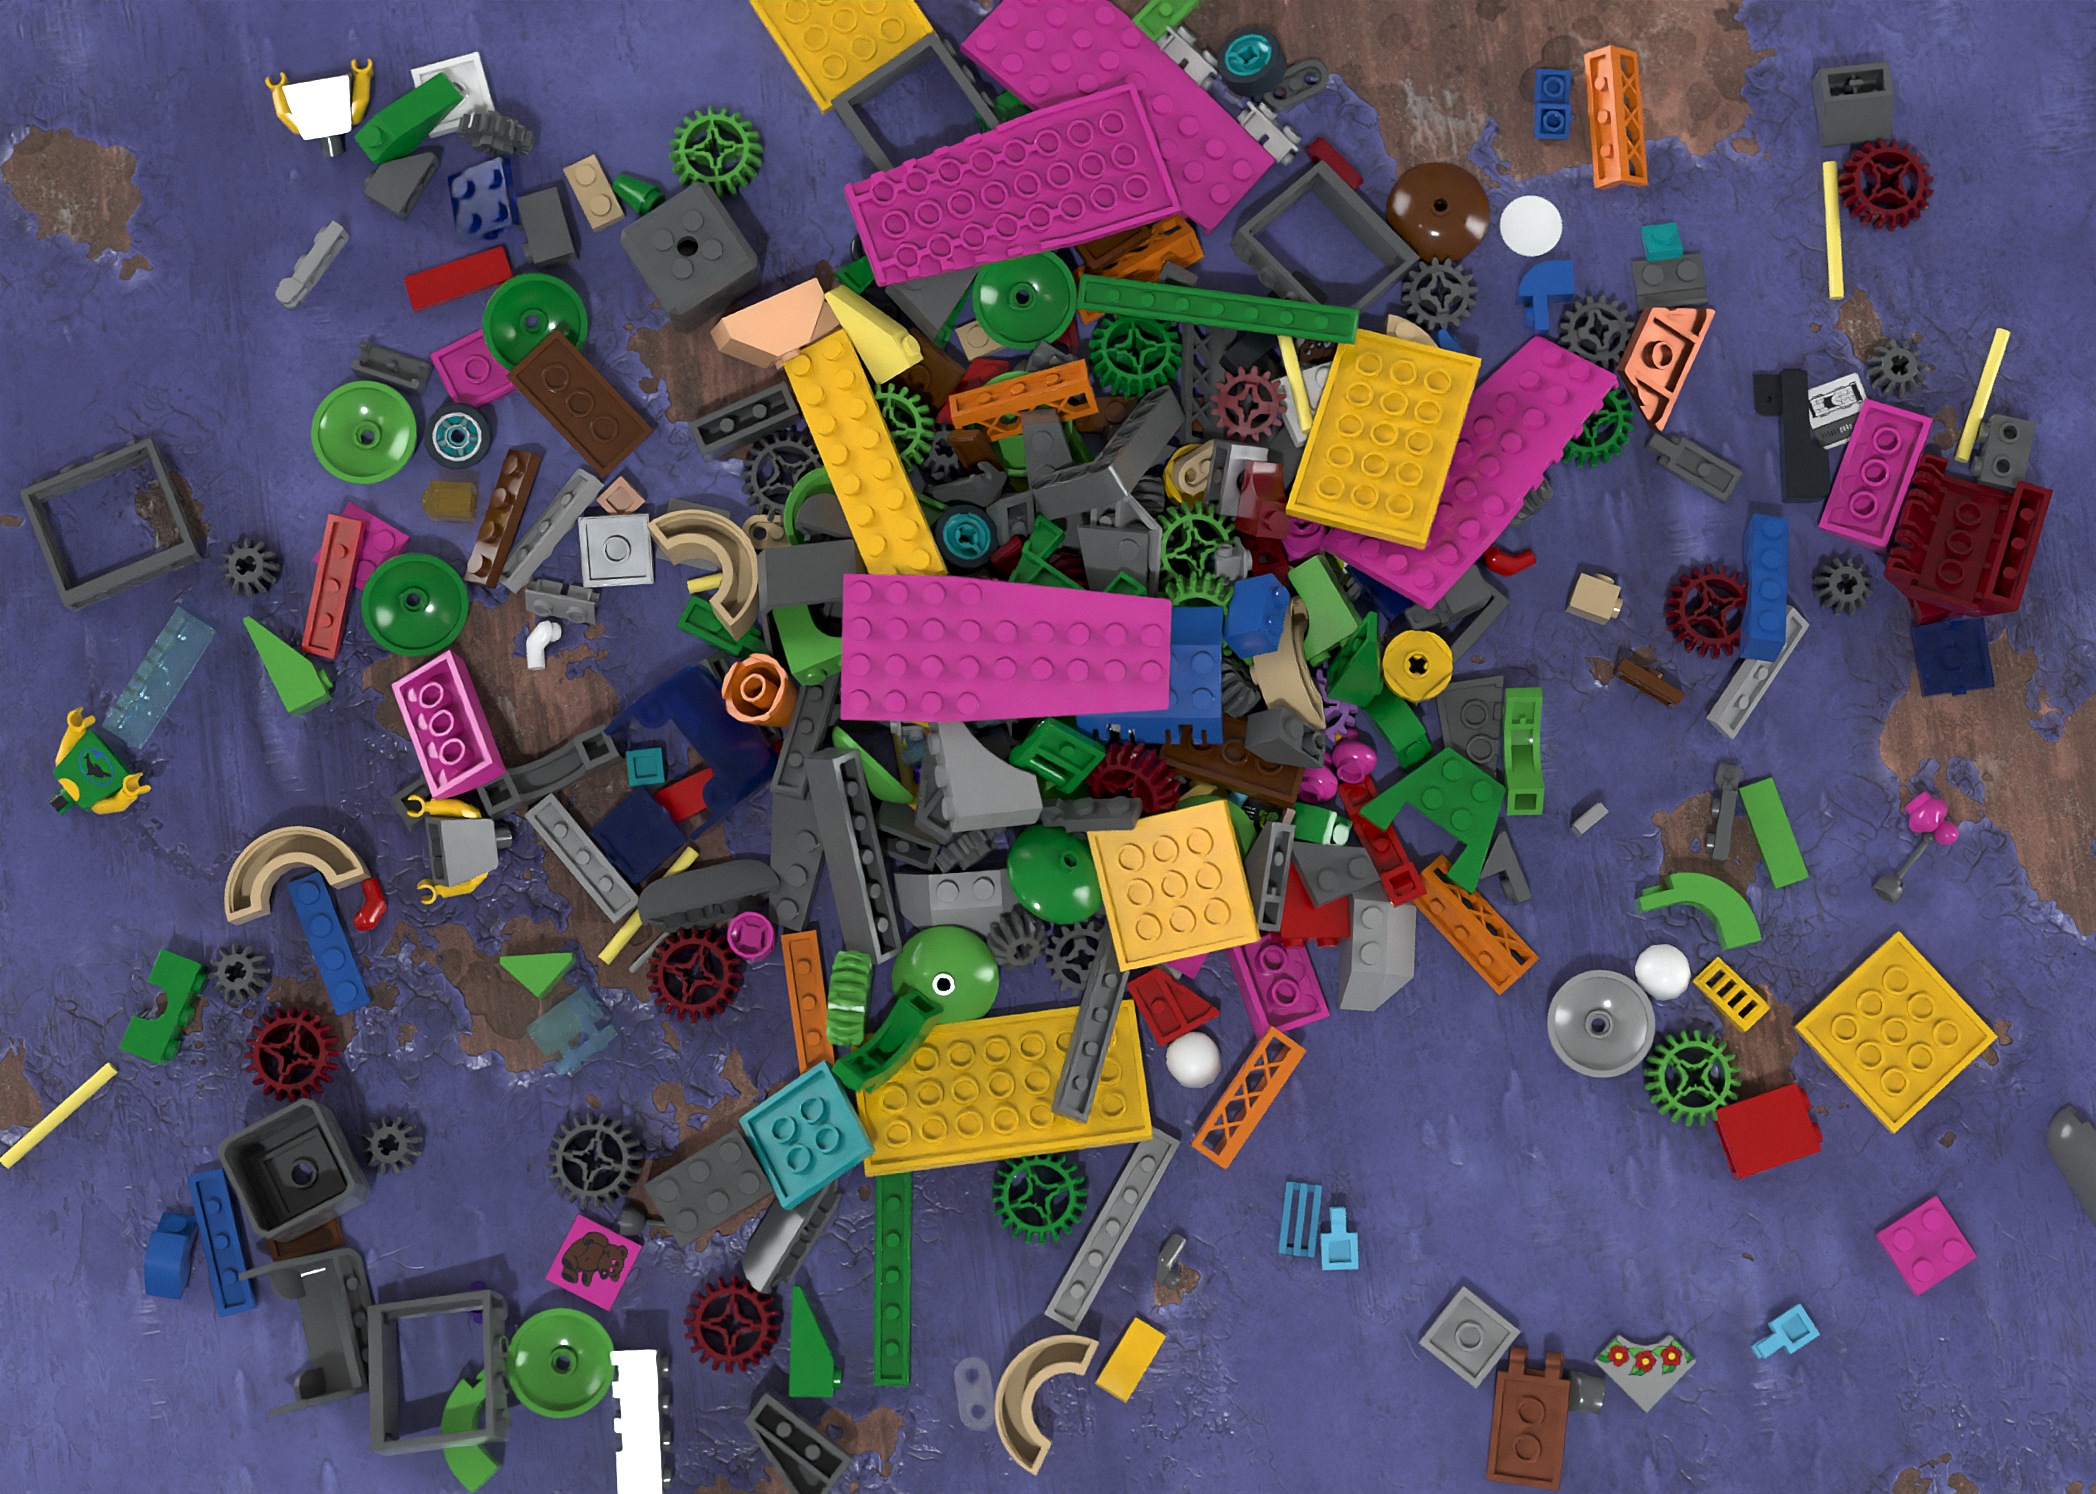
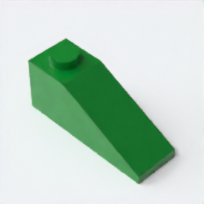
M440 72L378 112L354 136V139L373 163L381 165L382 163L406 158L465 97L446 73Z
M1372 611L1368 613L1327 668L1326 697L1365 708L1374 696H1378L1381 693L1384 685V677L1380 675L1381 657L1377 613Z
M792 1286L789 1397H834L835 1390H841L842 1368H836V1359L803 1287Z

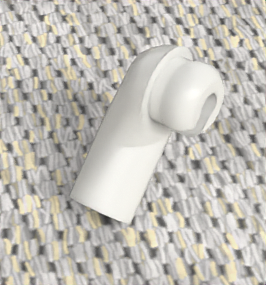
M548 620L540 622L527 638L528 670L545 669L544 648L550 641L559 640L562 634L558 623H551Z

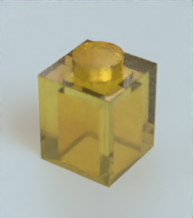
M430 480L429 490H424L422 509L427 511V516L433 522L474 524L477 489L472 483Z

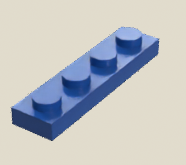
M318 871L286 884L336 1015L341 1017L373 1004L323 873Z
M219 1168L187 1177L219 1318L257 1309L251 1279L240 1281L238 1275L249 1269L225 1169Z

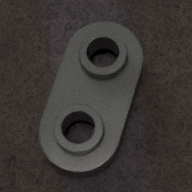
M1305 60L1286 69L1281 82L1272 91L1262 95L1263 101L1275 111H1285L1320 95L1326 89L1329 75L1327 68L1317 60ZM1312 76L1317 82L1314 85H1308L1305 83L1304 78ZM1281 90L1286 96L1283 99H1276L1273 93Z

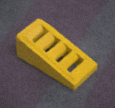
M1716 957L1691 981L1740 1033L1746 1032L1771 1008L1719 957ZM1720 971L1724 976L1710 988L1706 982ZM1730 981L1734 986L1721 998L1716 993ZM1741 992L1744 997L1731 1008L1727 1003L1736 994ZM1748 1003H1751L1754 1008L1742 1018L1738 1013Z

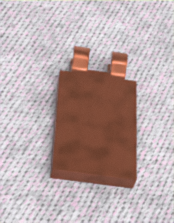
M1514 1346L1511 1347L1509 1371L1499 1370L1497 1374L1486 1480L1559 1491L1561 1488L1572 1380L1561 1379L1565 1353L1547 1352L1545 1371L1527 1369L1529 1348Z

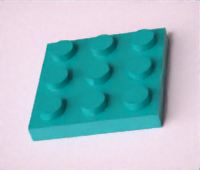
M823 1060L739 1118L782 1208L789 1211L876 1152L838 1076L831 1071V1063Z

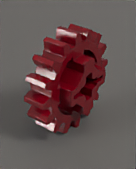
M1256 365L1253 366L1251 373H1246L1245 368L1239 366L1238 376L1236 377L1228 371L1225 374L1228 383L1217 382L1215 386L1221 393L1220 395H1212L1210 399L1218 403V407L1211 410V414L1221 415L1222 418L1216 426L1220 428L1227 425L1229 427L1227 437L1229 438L1235 432L1240 433V442L1243 443L1247 435L1251 434L1254 441L1259 442L1260 432L1262 431L1270 437L1273 434L1270 425L1281 426L1283 423L1277 417V414L1286 413L1288 409L1280 405V401L1287 398V393H1278L1276 390L1282 382L1278 380L1271 383L1269 381L1271 371L1269 370L1263 376L1258 375L1259 370ZM1246 380L1245 389L1239 394L1228 393L1233 385ZM1259 383L1268 389L1272 401L1264 399L1261 395ZM1252 387L1253 401L1258 403L1259 407L1253 408L1246 420L1245 406L1240 405V400L1247 398ZM1226 407L1235 410L1240 417L1239 425L1229 417ZM1260 413L1270 414L1267 421L1263 424L1252 427L1253 419Z

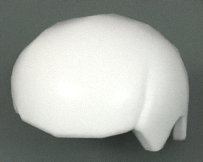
M1668 944L1648 947L1639 955L1635 966L1638 984L1656 1000L1663 1001L1677 998L1687 990L1691 979L1688 959L1680 950Z
M1189 1031L1174 1039L1167 1048L1166 1064L1168 1070L1182 1086L1203 1088L1213 1083L1221 1072L1222 1056L1216 1043L1204 1033Z

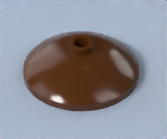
M1433 162L1416 166L1399 178L1389 194L1385 216L1386 224L1420 257L1419 262L1423 261L1425 264H1431L1432 258L1436 257L1439 265H1444L1447 258L1451 259V263L1457 262L1470 255L1480 245L1488 229L1490 207L1483 187L1473 175L1453 164ZM1442 202L1445 204L1446 210L1439 212L1434 208V204Z

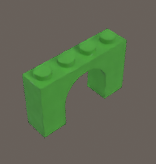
M1315 555L1288 572L1289 579L1308 611L1309 630L1304 640V653L1307 665L1311 664L1312 667H1316L1331 658L1329 651L1341 645L1343 648L1362 623L1361 617L1324 555ZM1224 614V628H1225V624H1226V620H1227L1225 614ZM1232 650V654L1229 657L1241 662L1242 666L1248 669L1250 673V665L1254 664L1253 657L1240 659ZM1262 692L1260 693L1261 699L1259 701L1264 699Z
M814 604L772 609L791 674L802 686L820 684L826 677L842 671V637H831L823 633Z

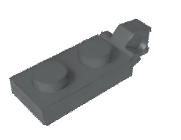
M1654 433L1644 448L1660 458L1657 464L1663 467V470L1723 505L1727 502L1743 475L1742 471L1684 437L1679 439L1673 436L1669 441Z
M1719 764L1714 779V784L1720 790L1721 798H1714L1711 819L1717 820L1715 833H1708L1705 850L1706 854H1712L1710 864L1723 866L1727 861L1741 767Z
M1123 796L1112 799L1084 797L1078 800L1069 799L1066 801L1056 798L1042 802L1041 817L1043 826H1063L1066 832L1133 830L1142 813L1143 805L1141 798H1126Z

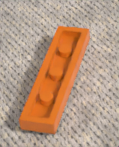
M816 930L781 935L800 1076L823 1060L830 1062L832 1067L835 1064L833 1044L829 1043L826 1033L828 1006Z

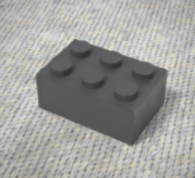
M737 1128L643 1185L681 1249L774 1193V1189Z

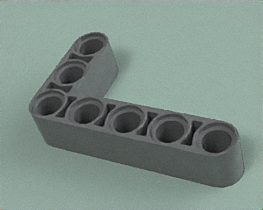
M1169 385L1158 387L1142 398L1095 461L1049 473L1031 484L1029 489L1046 520H1054L1118 502L1133 490L1186 418Z

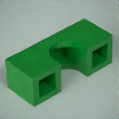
M161 948L147 982L155 984L165 991L168 998L167 1009L163 1015L154 1020H147L133 1015L119 1049L167 1066L169 1060L173 1061L181 1046V1041L178 1040L183 1027L187 1028L193 1019L195 1008L192 1005L197 994L201 995L209 980L208 974H206L208 966Z

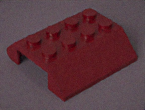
M1932 454L1921 455L1917 463L1916 473L1913 476V483L1917 485L1918 489L1910 490L1898 525V531H1896L1895 541L1899 543L1900 547L1892 548L1884 570V577L1905 597L1974 618L2018 611L2053 490L2018 480L2013 494L1946 475L1944 473L1949 459Z

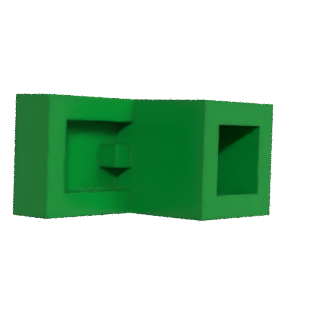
M1387 685L1382 688L1378 696H1374L1366 708L1360 706L1373 731L1387 743L1397 763L1405 772L1434 753L1425 736L1426 730L1407 703L1401 697L1394 694Z
M1295 802L1293 810L1296 813L1291 825H1296L1293 841L1347 846L1353 821L1337 816L1336 812Z

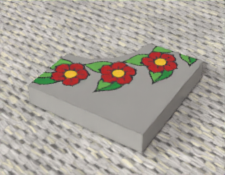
M1617 1335L1593 1362L1647 1413L1696 1363V1360L1671 1335H1668L1658 1343L1644 1346L1630 1343L1620 1335Z

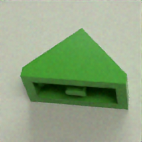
M572 952L500 957V964L541 1000L545 998L576 963V955Z

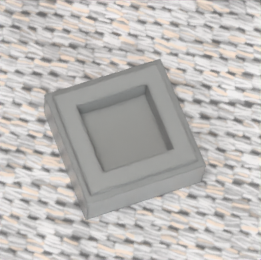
M1601 802L1596 803L1570 825V831L1578 838L1609 811Z

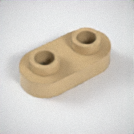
M1214 439L1204 443L1176 462L1172 469L1171 477L1174 486L1178 490L1189 494H1196L1206 488ZM1189 469V476L1185 479V473Z
M754 515L745 521L742 531L751 541L755 551L762 552L766 548L791 546L785 528L781 525V515H775L772 523L767 520V515ZM758 529H764L767 532L763 540L754 538V533Z

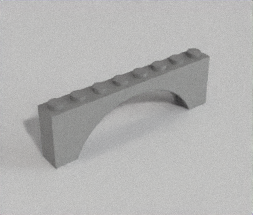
M986 564L980 571L971 575L956 576L947 573L943 576L973 578L975 575H985L988 577L990 575ZM963 721L928 722L930 730L928 734V749L930 754L936 757L935 781L937 787H942L943 789L942 813L944 819L950 821L952 832L1036 823L1043 806L1035 775L1021 771L993 755L971 734Z

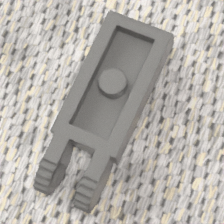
M332 220L328 227L324 226L320 229L314 239L315 245L309 254L302 255L296 262L293 276L282 279L279 283L280 286L276 287V299L285 309L293 310L300 306L299 304L304 301L350 239V235L346 230Z

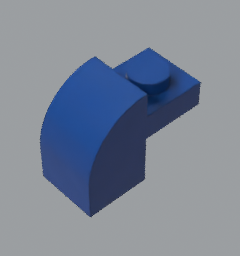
M1573 260L1542 262L1531 268L1522 279L1516 292L1515 305H1529V307H1524L1525 328H1530L1531 338L1537 335L1542 338L1546 337L1549 331L1548 304L1569 303L1575 295Z
M168 1212L162 1213L156 1231H151L145 1255L144 1285L146 1295L177 1300L182 1299L191 1274L189 1254L199 1228L195 1216Z

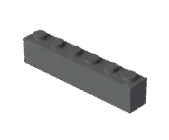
M828 747L803 758L845 947L846 951L856 950L869 954L872 959L871 964L879 965L902 953L903 949L858 748Z

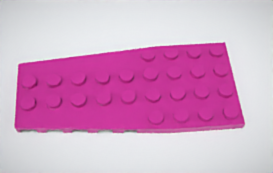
M1003 0L961 44V52L1032 111L1134 82L1181 207L1179 215L1185 220L1189 217L1205 228L1204 233L1210 235L1272 168L1275 162V158L1207 92L1198 86L1164 51H1161L1160 47L1127 15L1108 0Z
M1134 82L1036 110L1000 124L994 130L984 134L977 133L953 146L948 147L946 145L938 148L930 155L917 160L915 158L907 160L901 166L886 172L882 170L871 174L870 178L852 185L848 183L843 191L879 287L1075 246L1176 216L1181 212V207Z
M1538 335L1535 336L1472 393L1425 550L1333 527L1324 536V540L1321 543L1323 550L1430 610L1499 537L1523 507V498L1530 489L1535 491L1544 481L1543 473L1551 463L1556 465L1564 456L1562 449L1571 438L1577 439L1584 431L1582 424L1591 413L1597 414L1604 406L1602 399L1610 389L1617 390L1619 387L1617 376Z
M843 574L841 719L960 722L1166 710L1169 707L1171 601L1169 599L956 576Z

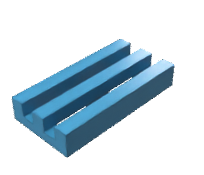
M1286 1181L1278 1246L1279 1254L1314 1258L1322 1193L1321 1185ZM1293 1190H1299L1293 1248L1286 1246ZM1307 1192H1313L1307 1249H1301Z

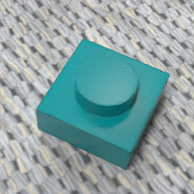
M1676 222L1642 226L1641 239L1647 262L1682 258L1683 247Z
M661 747L626 751L630 788L666 784L663 750Z

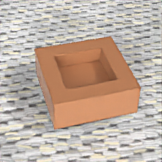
M621 475L596 501L610 515L634 513L646 499Z

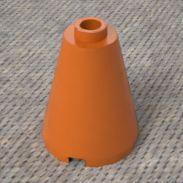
M754 653L748 655L750 658L743 662L737 661L732 665L724 678L721 690L728 713L742 723L788 728L799 689L782 664L769 655Z

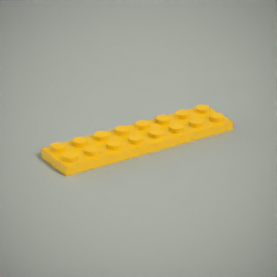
M841 329L801 350V355L785 363L781 360L868 573L943 576L947 574V568L847 332Z

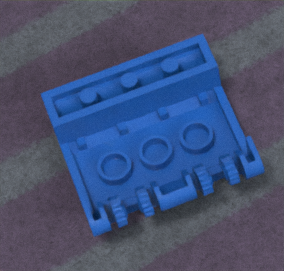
M1171 607L1168 709L1076 715L1078 732L1095 741L1096 729H1098L1100 744H1108L1111 733L1109 724H1120L1122 744L1131 740V729H1134L1136 744L1143 742L1144 744H1167V730H1170L1171 744H1180L1182 739L1180 724L1192 725L1194 744L1203 743V730H1206L1207 744H1223L1222 644L1224 639L1222 637L1224 632V607Z

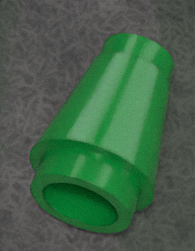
M624 173L620 174L613 183L612 191L617 193L640 217L665 203V195L661 193L659 187L627 176Z

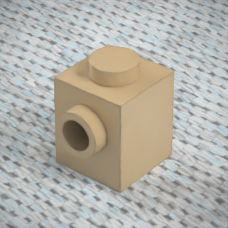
M1580 573L1575 581L1565 612L1605 626L1610 617L1616 619L1623 603V599L1618 597L1621 587L1614 585V580L1605 575L1594 574L1592 577Z

